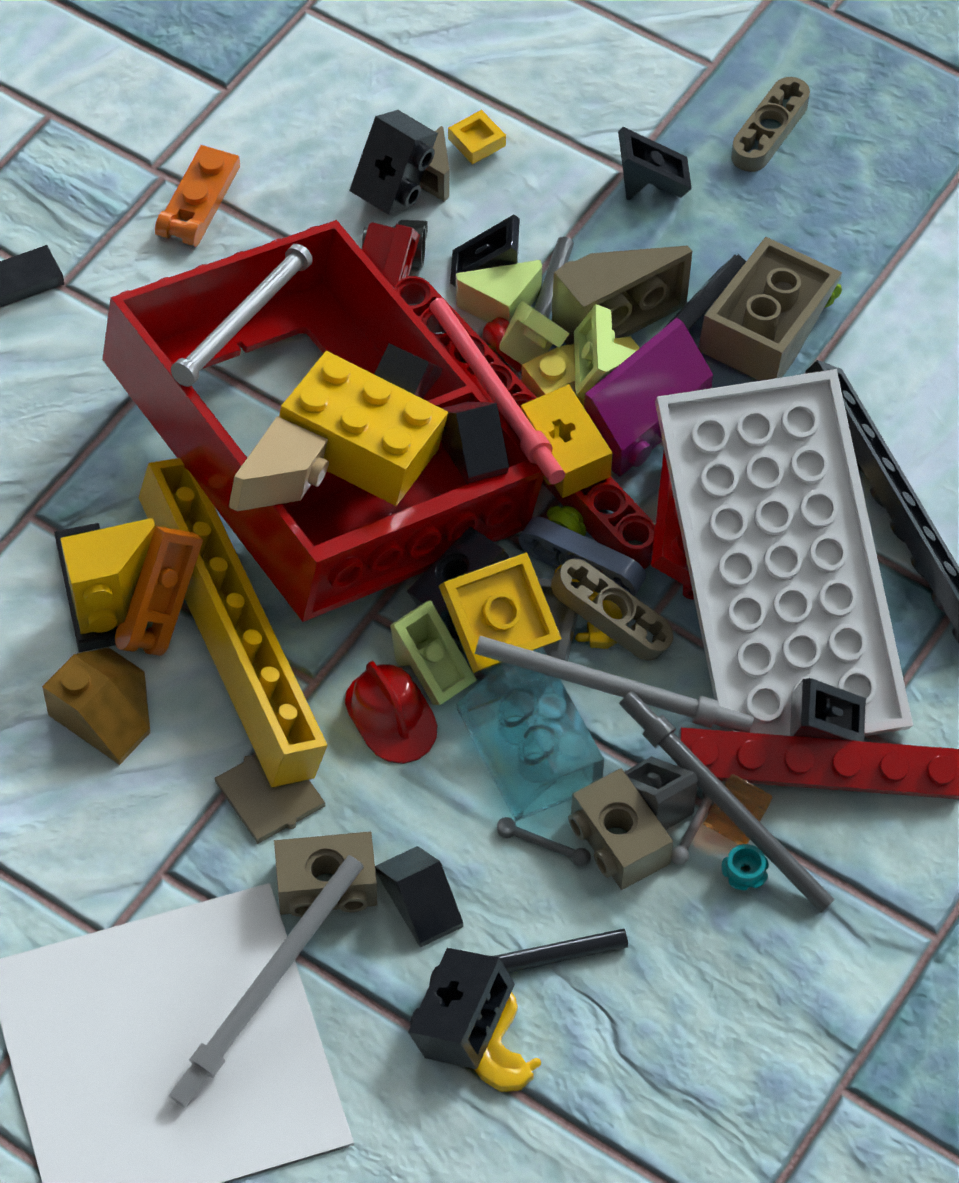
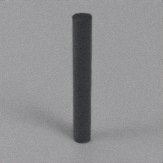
M623 928L499 954L494 957H499L507 972L510 973L628 948V939Z

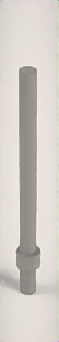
M479 636L474 654L624 698L633 690L645 704L691 717L692 723L711 728L714 724L738 732L750 733L754 716L718 706L719 701L704 696H699L698 700L484 636Z
M350 855L346 857L207 1045L200 1044L189 1059L192 1065L168 1095L173 1101L185 1108L208 1076L214 1078L225 1063L224 1054L364 868L360 861Z

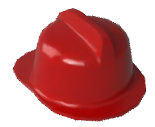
M374 661L368 662L366 670L353 680L346 691L345 706L350 718L366 745L376 756L388 762L402 764L419 760L430 752L437 738L438 725L432 709L412 677L404 669L392 664L376 665Z

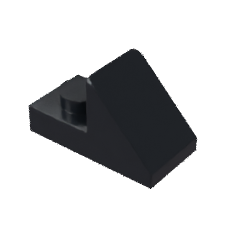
M622 127L618 131L627 200L633 198L649 183L660 190H665L680 198L692 189L687 156L628 128Z

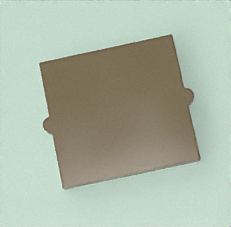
M257 755L254 757L245 756L243 763L215 777V783L257 844L287 827L294 829L296 822L325 807V801L310 780L271 788Z

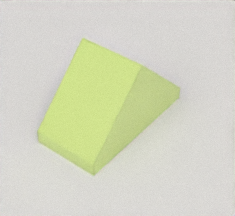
M541 260L456 273L457 307L487 323L492 322L497 317L505 318L510 322L521 300L531 306L538 298L542 285Z

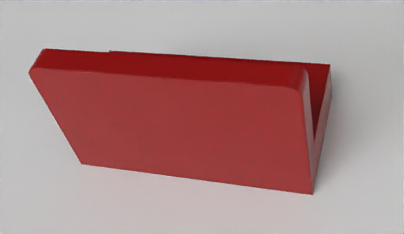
M371 222L368 225L362 250L389 283L395 287V284L400 279L409 276L420 235L412 227L396 224L394 228Z

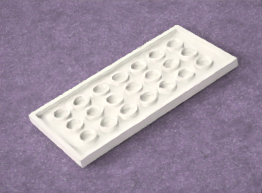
M837 369L658 396L655 400V406L714 700L719 701L718 706L754 716L750 733L790 736L792 692L802 679L812 678L866 698L864 737L910 729L913 726ZM720 726L722 731H735Z

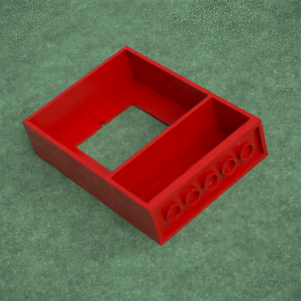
M337 220L320 226L310 227L297 234L282 239H275L262 246L237 252L227 258L209 264H202L195 269L171 277H164L157 282L133 290L123 291L116 296L110 297L102 356L106 366L174 455L181 459L184 468L191 473L214 507L302 622L427 571L470 526L493 542L523 531L532 518L544 474L538 465L530 463L520 449V439L499 413L509 464L506 474L467 484L440 442L436 454L397 506L327 471L318 487L311 485L301 501L242 511L229 508L234 477L247 457L193 387L183 386L173 378L171 366L180 358L186 359L285 259L286 251L293 244L303 245L309 250L312 255V264L305 271H298L202 369L240 356V348L245 353L303 333L310 337L322 353L328 351L374 374L388 343L443 368L440 377L424 396V400L440 408L467 401L489 402Z

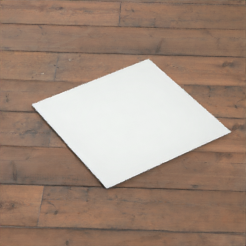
M270 883L0 959V1024L42 1183H229L354 1145L295 960L224 1054L225 1063L214 1078L209 1076L206 1078L185 1108L168 1096L192 1065L189 1059L200 1044L207 1045L287 938Z

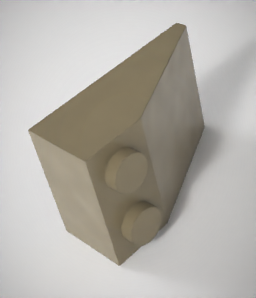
M765 236L704 315L698 346L699 351L759 381L782 378L799 354L841 279L842 272Z
M687 245L590 253L576 261H569L563 264L554 272L551 320L570 333L564 341L565 344H574L575 329L595 304L611 310L612 330L615 332V338L627 337L683 308L687 303L693 251Z

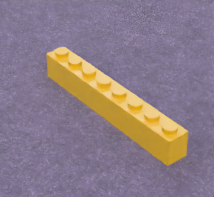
M180 458L148 463L138 497L147 518H153L155 527L159 526L193 532L204 539L188 585L185 601L271 788L314 779L328 745L214 505L191 473L184 468Z

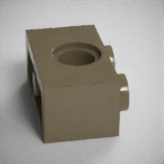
M622 768L572 793L571 814L568 816V820L573 832L581 841L585 839L595 851L594 859L601 873L607 878L612 876L621 890L670 865L673 840ZM622 828L627 833L617 835L609 832L608 829Z
M371 831L274 840L280 915L292 914L293 916L302 917L328 883V881H320L316 878L322 874L334 875L348 855L360 861L364 868L332 910L340 909L344 912L352 913L362 911L367 907L378 906Z

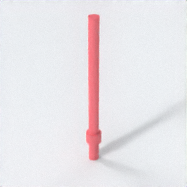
M443 298L433 300L430 303L429 309L493 402L497 403L498 409L520 439V449L530 463L538 465L550 484L561 482L565 477V472L552 455L553 447L543 432L534 429Z

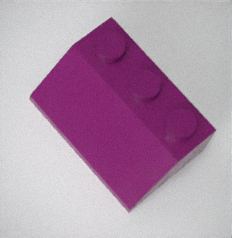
M678 318L674 319L585 393L584 409L612 451L611 470L619 477L631 467L641 466L648 459L651 451L662 442L655 400L658 396L712 388L713 373L685 324Z

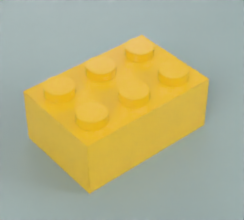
M325 351L281 405L279 417L328 439L324 459L329 461L328 472L397 506L438 451L448 411Z

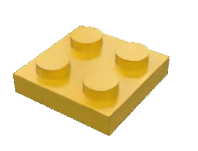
M527 552L448 580L439 585L473 673L502 663L498 660L474 654L479 636L531 651L556 643L562 639Z

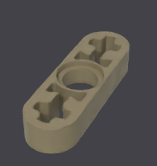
M784 77L773 85L733 139L731 159L737 168L743 171L754 172L761 170L767 165L807 111L810 89L805 81L796 77ZM790 98V100L786 104V108L783 107V99ZM764 119H775L782 126L776 129H768L763 127L760 122ZM755 139L759 141L758 150L753 149L748 153L755 145Z
M570 559L553 575L551 588L555 597L636 657L647 661L655 660L672 644L673 630L666 619L586 561ZM572 577L579 581L577 588L570 584ZM594 590L598 595L591 601L589 597L594 593ZM609 600L617 604L621 610L622 619H614L608 616L603 609V601ZM634 619L636 622L631 626V629L628 628L626 625ZM647 631L654 635L652 638L653 643L646 639Z

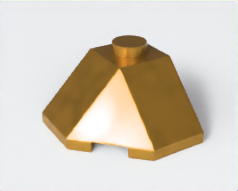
M109 647L73 654L42 686L48 716L119 765L150 734L145 671Z

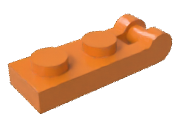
M200 145L165 211L160 212L155 224V235L167 239L171 238V236L182 238L184 244L197 247L240 168L239 156Z
M155 527L125 622L121 623L116 630L115 644L119 650L134 652L138 648H142L147 654L157 656L165 654L204 540L199 535L188 531ZM153 622L152 627L145 630L147 623Z

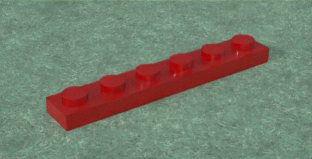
M683 727L679 730V739L720 781L959 799V749Z

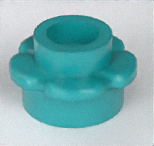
M741 844L734 847L728 854V857L723 859L721 871L725 877H728L729 885L735 889L745 891L749 887L759 888L768 879L766 870L769 867V863L764 853L758 847L750 844ZM741 867H749L750 871L743 872Z

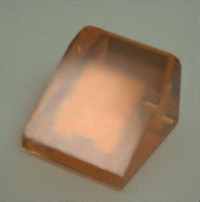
M731 774L724 783L725 787L760 822L773 799L772 795L737 775ZM713 803L703 825L739 845L748 844L750 839Z

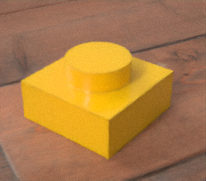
M482 109L448 127V139L472 165L506 146V134Z

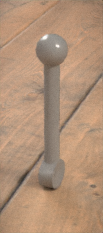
M702 792L704 799L680 845L672 849L671 860L677 865L685 864L689 859L687 850L711 804L714 803L704 792Z

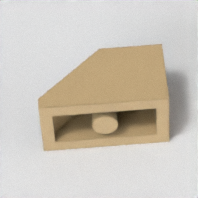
M277 416L236 473L229 508L242 511L301 501L311 485L316 487L320 485L327 472L329 461L324 459L328 439Z

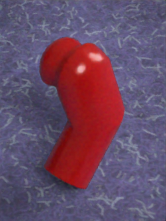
M497 317L492 322L485 324L482 333L483 339L519 373L522 370V364L502 352L499 348L510 322L505 318Z

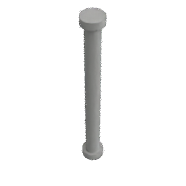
M293 244L286 251L285 259L186 359L180 358L171 366L173 378L183 386H192L199 378V371L298 271H305L312 264V255L309 250L303 245Z

